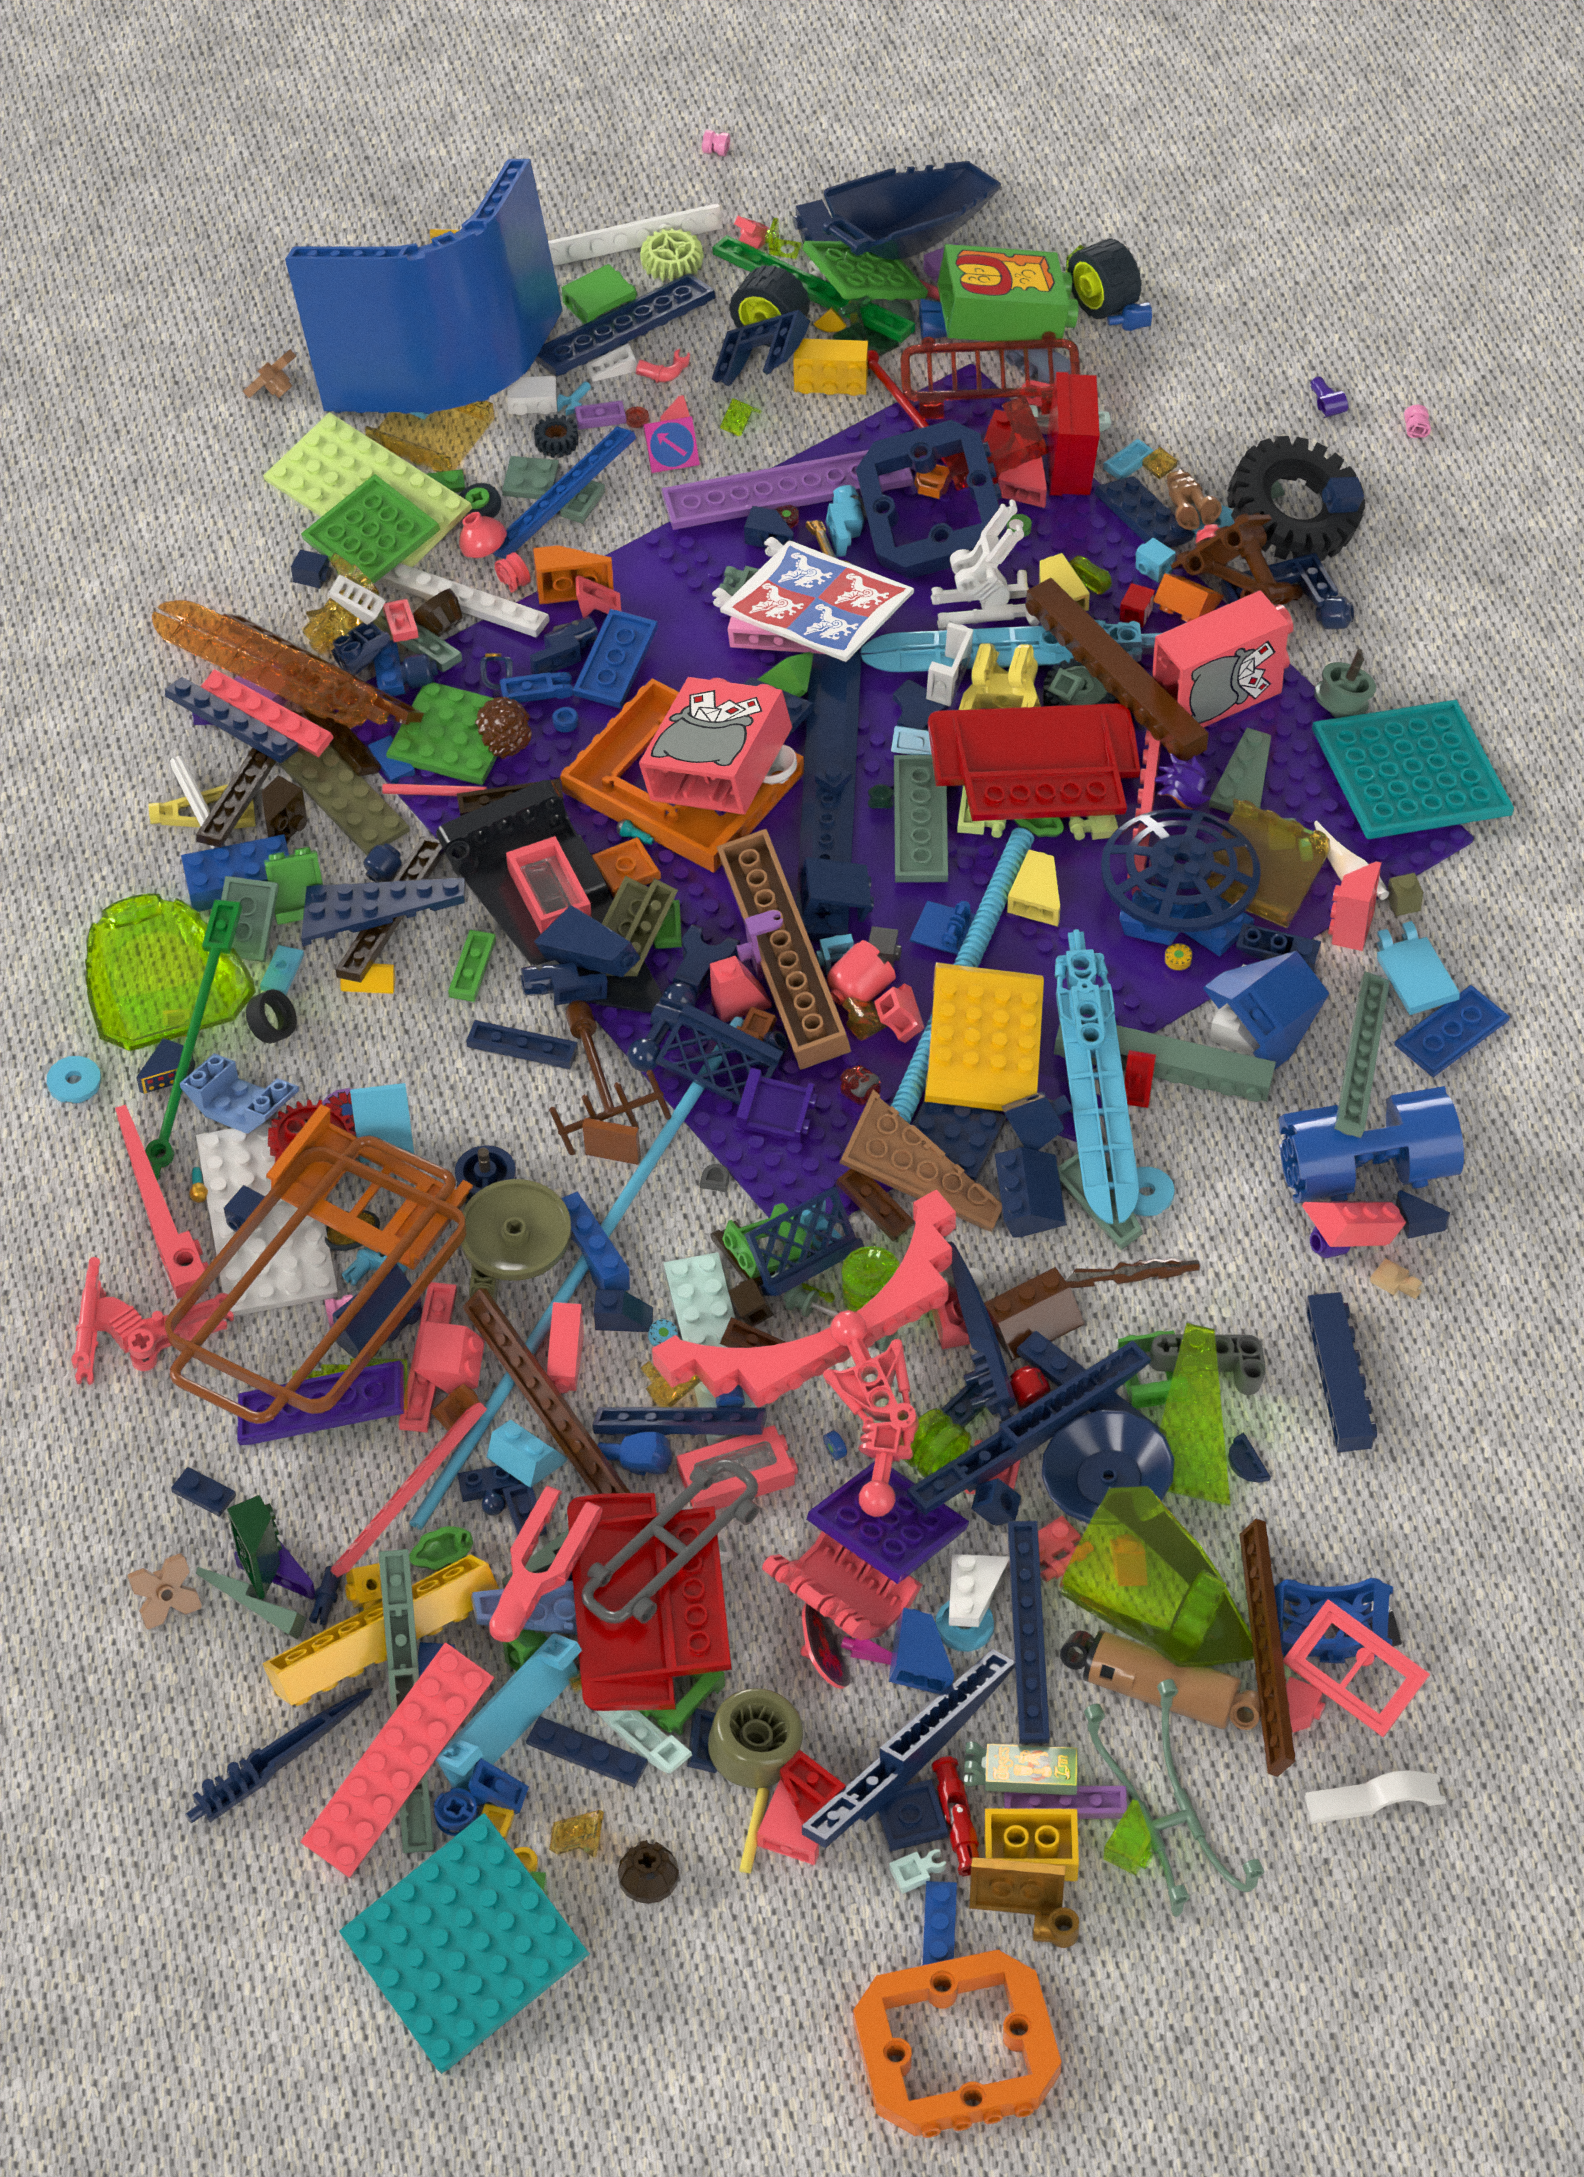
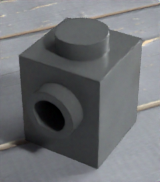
M872 926L869 943L880 951L877 956L885 964L889 961L894 968L895 961H900L902 945H898V930Z

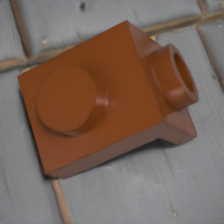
M751 1007L742 1027L737 1026L736 1028L763 1041L764 1035L772 1031L777 1018L775 1015Z
M462 1384L451 1391L430 1412L449 1431L467 1408L480 1403L474 1390Z

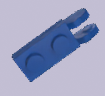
M548 672L500 680L502 697L514 699L519 703L555 697L563 699L574 694V688L570 684L572 677L569 672Z

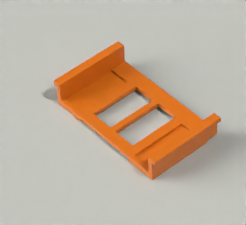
M321 1104L266 1174V1177L271 1180V1189L296 1158L305 1150L312 1147H326L343 1154L348 1146L358 1137L331 1124L330 1108ZM370 1146L361 1148L353 1158V1160H356L360 1155L383 1168L381 1170L382 1173L388 1176L394 1173L416 1185V1189L434 1197L444 1186V1183ZM317 1161L308 1165L281 1199L299 1208L333 1164ZM343 1170L308 1213V1216L367 1248L388 1256L426 1207L406 1199L382 1231L358 1218L381 1188L380 1186L372 1183L350 1213L325 1200L346 1173V1170ZM462 1180L457 1189H454L445 1202L460 1210L467 1201V1194L473 1185ZM436 1213L398 1262L414 1270L452 1219Z

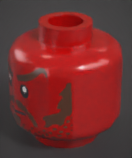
M1027 1365L1018 1369L1010 1376V1383L1016 1403L1021 1408L1030 1406L1050 1393V1385L1038 1368H1031Z

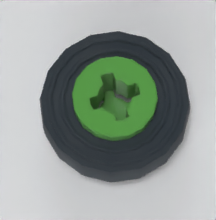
M472 484L466 487L459 495L471 503L472 509L466 516L473 512H479L481 516L494 518L501 509L500 494L490 484Z

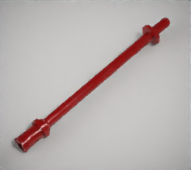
M875 350L868 351V369L874 372L919 429L930 426L879 365L878 353ZM957 454L941 458L947 467H953L959 462Z

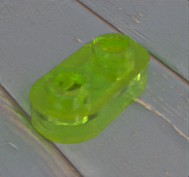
M1078 555L1069 561V564L1082 583L1095 593L1104 594L1111 588L1110 574L1090 562L1086 557Z

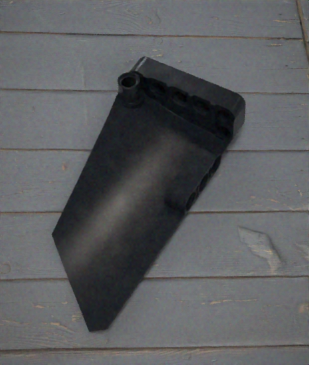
M551 780L537 782L444 823L436 831V836L455 874L465 878L466 884L531 966L550 962V960L543 957L534 943L541 933L508 871L506 852L555 836L591 903L592 918L602 924L613 902L595 861L581 835L576 833L571 824L563 800ZM542 866L526 872L525 876L545 914L570 906L550 867ZM644 961L637 976H606L608 981L606 999L585 1002L652 1013L655 1005L663 995ZM576 967L579 977L590 974H602L598 971Z

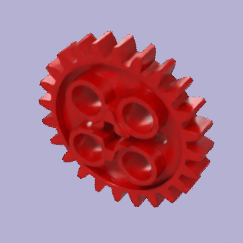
M308 1099L307 1106H303L297 1101L295 1109L287 1105L286 1113L279 1111L278 1118L272 1119L271 1127L268 1129V1147H270V1156H275V1163L304 1127L305 1122L311 1118L322 1104V1100H319L317 1105H312L311 1100ZM333 1103L328 1104L326 1107L330 1108V1123L356 1136L355 1124L350 1123V1116H342V1108L333 1111Z

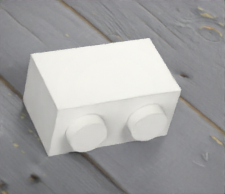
M556 376L520 377L508 386L509 414H549L550 412H557Z

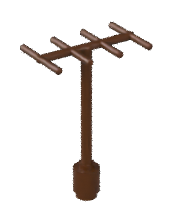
M583 1000L571 1002L567 1006L565 1013L569 1029L573 1037L582 1040L604 1109L603 1112L596 1114L588 1095H582V1101L590 1116L588 1118L603 1121L625 1112L631 1126L637 1127L639 1130L640 1128L632 1109L658 1100L665 1119H671L672 1115L663 1097L664 1093L661 1091L652 1070H648L646 1074L653 1088V1093L628 1102L620 1082H616L614 1087L622 1105L614 1107L592 1038L597 1029L592 1009ZM550 1107L549 1111L558 1129V1134L561 1136L568 1154L574 1155L575 1150L567 1134L582 1129L584 1119L563 1126L556 1108Z

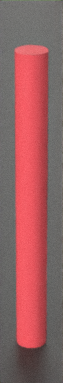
M383 784L382 793L457 796V793L485 790L487 787Z

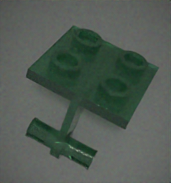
M868 295L857 300H850L846 306L838 309V314L841 318L850 314V327L832 335L833 340L868 341V351L875 350L879 356L899 347V342L864 326L860 310L871 304Z

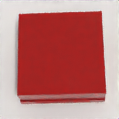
M1056 372L1047 429L1049 495H1090L1100 437L1097 375Z

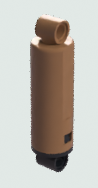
M1100 1629L1095 1638L1086 1631H1075L1069 1636L1060 1650L1061 1661L1066 1667L1074 1670L1085 1667L1083 1672L1084 1681L1162 1708L1160 1704L1161 1695L1157 1686L1166 1679H1173L1178 1688V1693L1173 1697L1170 1711L1213 1727L1225 1729L1231 1720L1236 1727L1249 1730L1254 1728L1261 1718L1258 1692L1247 1690L1240 1693L1242 1682L1238 1677L1201 1664L1176 1665L1155 1648ZM1074 1647L1080 1648L1083 1654L1078 1653ZM1243 1707L1250 1708L1253 1713H1248Z

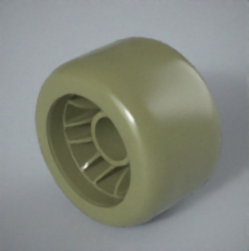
M762 1688L738 1691L729 1696L720 1705L714 1717L708 1739L711 1761L724 1778L738 1786L751 1789L772 1786L780 1781L779 1770L801 1748L803 1740L802 1721L790 1701L774 1691Z

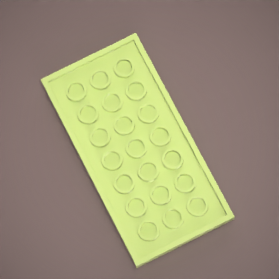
M330 412L263 475L265 481L322 517L371 476L376 474L439 524L440 530L400 562L410 567L415 566L472 509L470 502Z

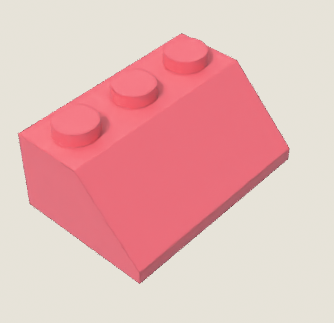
M1373 862L1344 875L1341 886H1335L1332 901L1336 902L1333 903L1330 915L1331 918L1335 919H1331L1328 934L1333 935V945L1363 951L1375 912L1381 862Z
M1326 1201L1304 1202L1302 1205L1330 1247L1385 1246L1393 1241L1406 1224L1398 1207L1392 1202Z

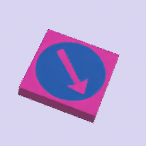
M692 416L643 424L651 473L700 465Z

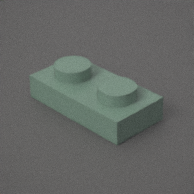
M591 480L560 509L561 517L583 524L605 493V485Z

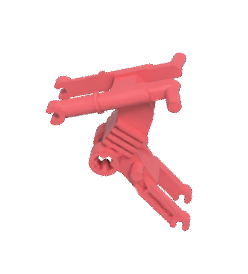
M97 1257L89 1259L85 1288L82 1292L79 1324L76 1326V1331L78 1332L75 1354L72 1356L73 1368H77L75 1375L77 1384L82 1383L83 1377H87L89 1385L94 1381L92 1372L95 1348L98 1347V1341H96L98 1331L109 1333L125 1354L130 1352L132 1365L139 1371H148L154 1368L157 1364L158 1353L162 1349L171 1346L165 1331V1321L168 1315L163 1316L161 1311H155L152 1313V1318L142 1319L133 1306L127 1305L118 1298L106 1297L107 1294L101 1287V1281L99 1280L100 1260ZM220 1293L213 1299L193 1305L176 1326L174 1333L191 1341L228 1294ZM229 1311L224 1319L233 1321V1313ZM222 1320L212 1333L227 1329V1322Z

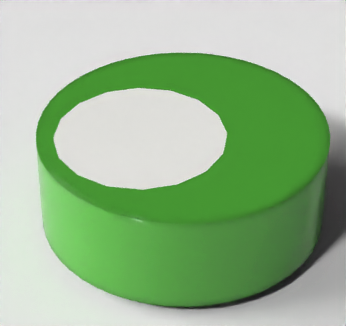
M1015 514L1007 522V529H1012V532L1017 531V524L1022 526L1024 537L1028 536L1031 532V519L1024 514Z

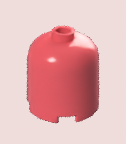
M862 940L860 943L855 944L828 973L827 981L831 990L830 994L832 999L839 1005L844 1004L850 1008H862L896 979L895 971L890 962L887 961L884 964L877 956L880 951L869 942Z

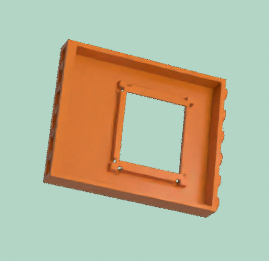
M652 678L645 686L639 689L637 695L630 702L623 706L622 711L615 718L610 719L607 727L600 734L595 735L591 744L585 750L579 752L576 760L570 766L563 769L560 776L562 792L617 822L623 819L630 820L635 828L650 834L655 842L715 873L722 865L717 846L747 836L755 829L804 774V757L795 752L797 767L784 783L770 785L762 782L746 814L726 812L723 816H719L711 809L677 804L673 807L668 803L650 801L647 792L620 779V776L648 748L679 693ZM775 771L770 776L779 774L783 771Z

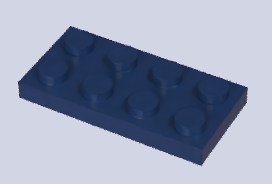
M1134 476L1096 487L1094 494L1145 543L1155 538L1171 548L1193 540L1194 533L1181 527L1171 510Z

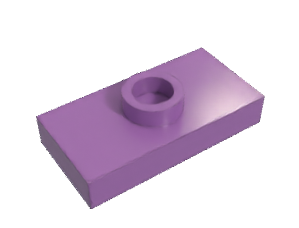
M622 400L574 407L578 430L626 423Z

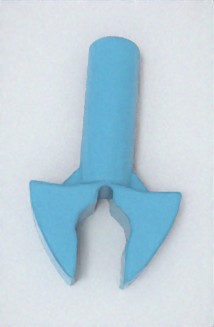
M586 381L583 382L569 397L559 394L557 399L558 412L563 406L571 404L566 408L565 414L566 416L574 414V407L582 406V403L578 401L591 389V385Z

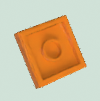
M638 837L591 855L613 898L625 876L643 885L652 883L654 878L657 880L661 879L660 871Z

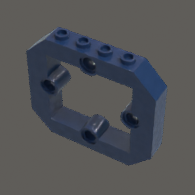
M948 420L874 441L857 466L856 473L875 552L880 565L908 579L951 568L950 557L954 552L962 549L969 551L974 549L981 537V532L1000 508L998 499L1002 498L999 484H994L993 478L997 477L993 462L988 463L987 457L992 456L988 442L983 443L980 433L953 420ZM964 452L969 469L967 485L972 498L977 501L982 523L955 531L947 524H937L930 529L929 538L896 547L892 527L897 524L899 513L893 499L890 496L884 495L879 476L912 466L918 473H929L935 468L937 459ZM1005 527L1002 529V531H1001V532L999 533V535L997 536L998 539L1001 537V535H1002L1003 532L1005 531Z

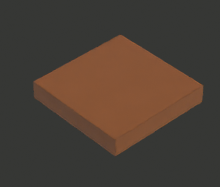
M590 1118L584 1119L582 1128L586 1155L639 1165L641 1151L637 1127Z

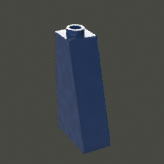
M572 905L534 941L543 957L547 960H555L559 963L575 962L576 967L623 977L641 959L630 941Z

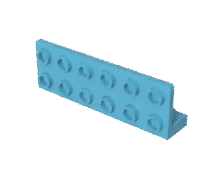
M553 1633L440 1752L436 1761L452 1788H461L469 1791L468 1784L476 1762L482 1758L493 1765L579 1674L573 1660L582 1651L578 1642Z

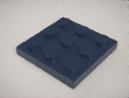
M924 1100L912 1125L946 1153L945 1156L950 1161L964 1169V1173L976 1183L1006 1122V1116L982 1108L925 1102Z

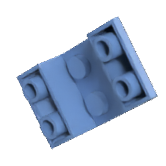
M215 1053L180 1083V1088L205 1117L247 1134L264 1123L299 1092V1086L279 1078L273 1081L266 1089L238 1078L235 1061Z

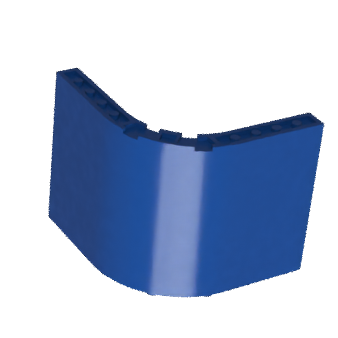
M508 159L477 210L468 220L461 224L462 229L454 234L449 231L432 238L431 244L418 247L417 243L400 246H295L291 249L285 261L324 411H334L335 413L379 412L382 414L388 412H401L402 414L423 412L424 414H432L435 411L457 408L477 401H486L490 396L507 388L527 372L563 311L531 159Z

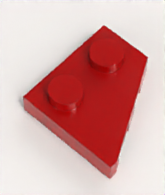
M800 1749L779 1770L780 1778L802 1825L846 1787L844 1783Z

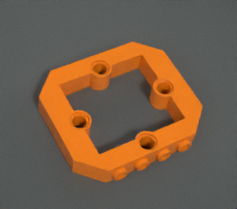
M998 1949L876 1975L853 2009V2024L876 2114L913 2136L922 2135L925 2138L937 2136L941 2133V2130L953 2128L955 2131H963L977 2122L984 2121L985 2124H995L1001 2121L1003 2117L1015 2114L1016 2117L1020 2118L1029 2116L1040 2107L1061 2074L1062 2061L1036 1970ZM1004 1984L1011 2013L1005 2017L1003 2022V2042L1010 2050L1023 2053L1028 2075L984 2085L978 2082H967L957 2091L909 2101L903 2077L910 2072L912 2067V2050L909 2043L899 2037L892 2038L885 2009L927 2000L934 2007L940 2009L948 2008L956 2002L960 1993ZM939 1986L948 1987L949 1990L945 1992L937 1991L935 1988ZM1015 2029H1021L1026 2033L1023 2035H1015L1012 2033V2031ZM898 2055L901 2056L903 2060L899 2062H893L889 2058L891 2056ZM974 2099L980 2102V2104L969 2106L965 2102Z

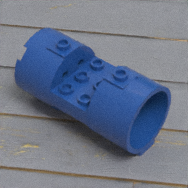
M1445 1086L1391 1095L1385 1099L1387 1104L1386 1127L1364 1131L1361 1138L1346 1135L1334 1129L1338 1105L1287 1113L1278 1118L1280 1124L1279 1133L1280 1135L1284 1134L1282 1144L1279 1145L1280 1158L1287 1185L1292 1189L1294 1188L1296 1192L1293 1195V1201L1295 1203L1320 1199L1347 1201V1196L1355 1192L1356 1168L1362 1167V1164H1366L1370 1160H1372L1373 1165L1387 1163L1392 1159L1399 1180L1403 1183V1186L1412 1184V1189L1429 1186L1428 1181L1460 1175L1464 1165L1462 1132L1455 1106L1446 1093Z

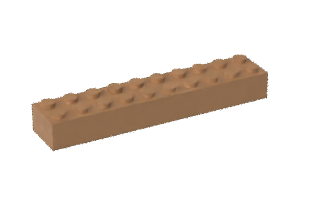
M767 829L717 846L723 868L744 923L745 918L770 910H776L781 913V917H776L774 920L783 918V924L779 929L757 935L756 937L762 960L760 962L800 1070L851 1052L846 1032Z

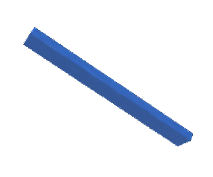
M618 426L614 428L506 529L507 535L503 544L492 554L506 559L507 555L516 552L636 439L634 431Z

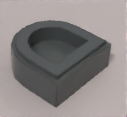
M720 1164L707 1166L702 1172L700 1188L727 1192L729 1185L728 1169Z

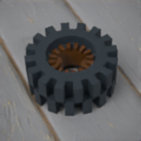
M555 414L554 418L546 416V421L543 419L539 420V424L536 423L534 437L535 446L540 453L543 451L544 456L550 453L551 458H555V454H559V458H561L563 453H566L568 456L571 454V450H576L579 438L576 422L573 423V419L569 417L566 420L565 415L558 418V414Z

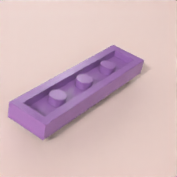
M1077 1786V1795L1004 1792V1809H1077V1819H1127L1126 1786Z

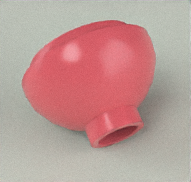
M473 512L463 519L464 527L459 536V547L462 554L466 557L482 558L500 548L506 538L507 531L500 521L492 517L481 516L479 512Z

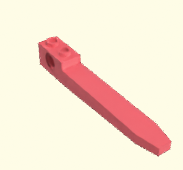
M125 1104L115 1108L117 1119L159 1255L176 1297L179 1299L188 1292L209 1265L207 1261L202 1263L200 1259L203 1252L198 1239L193 1240L189 1231L178 1234L136 1127ZM184 1263H191L188 1266H181Z

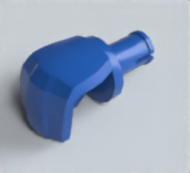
M641 1432L625 1436L622 1444L599 1442L597 1445L608 1461H620L623 1469L645 1476L646 1472L655 1475L665 1474L673 1460L669 1440L663 1434L657 1432Z

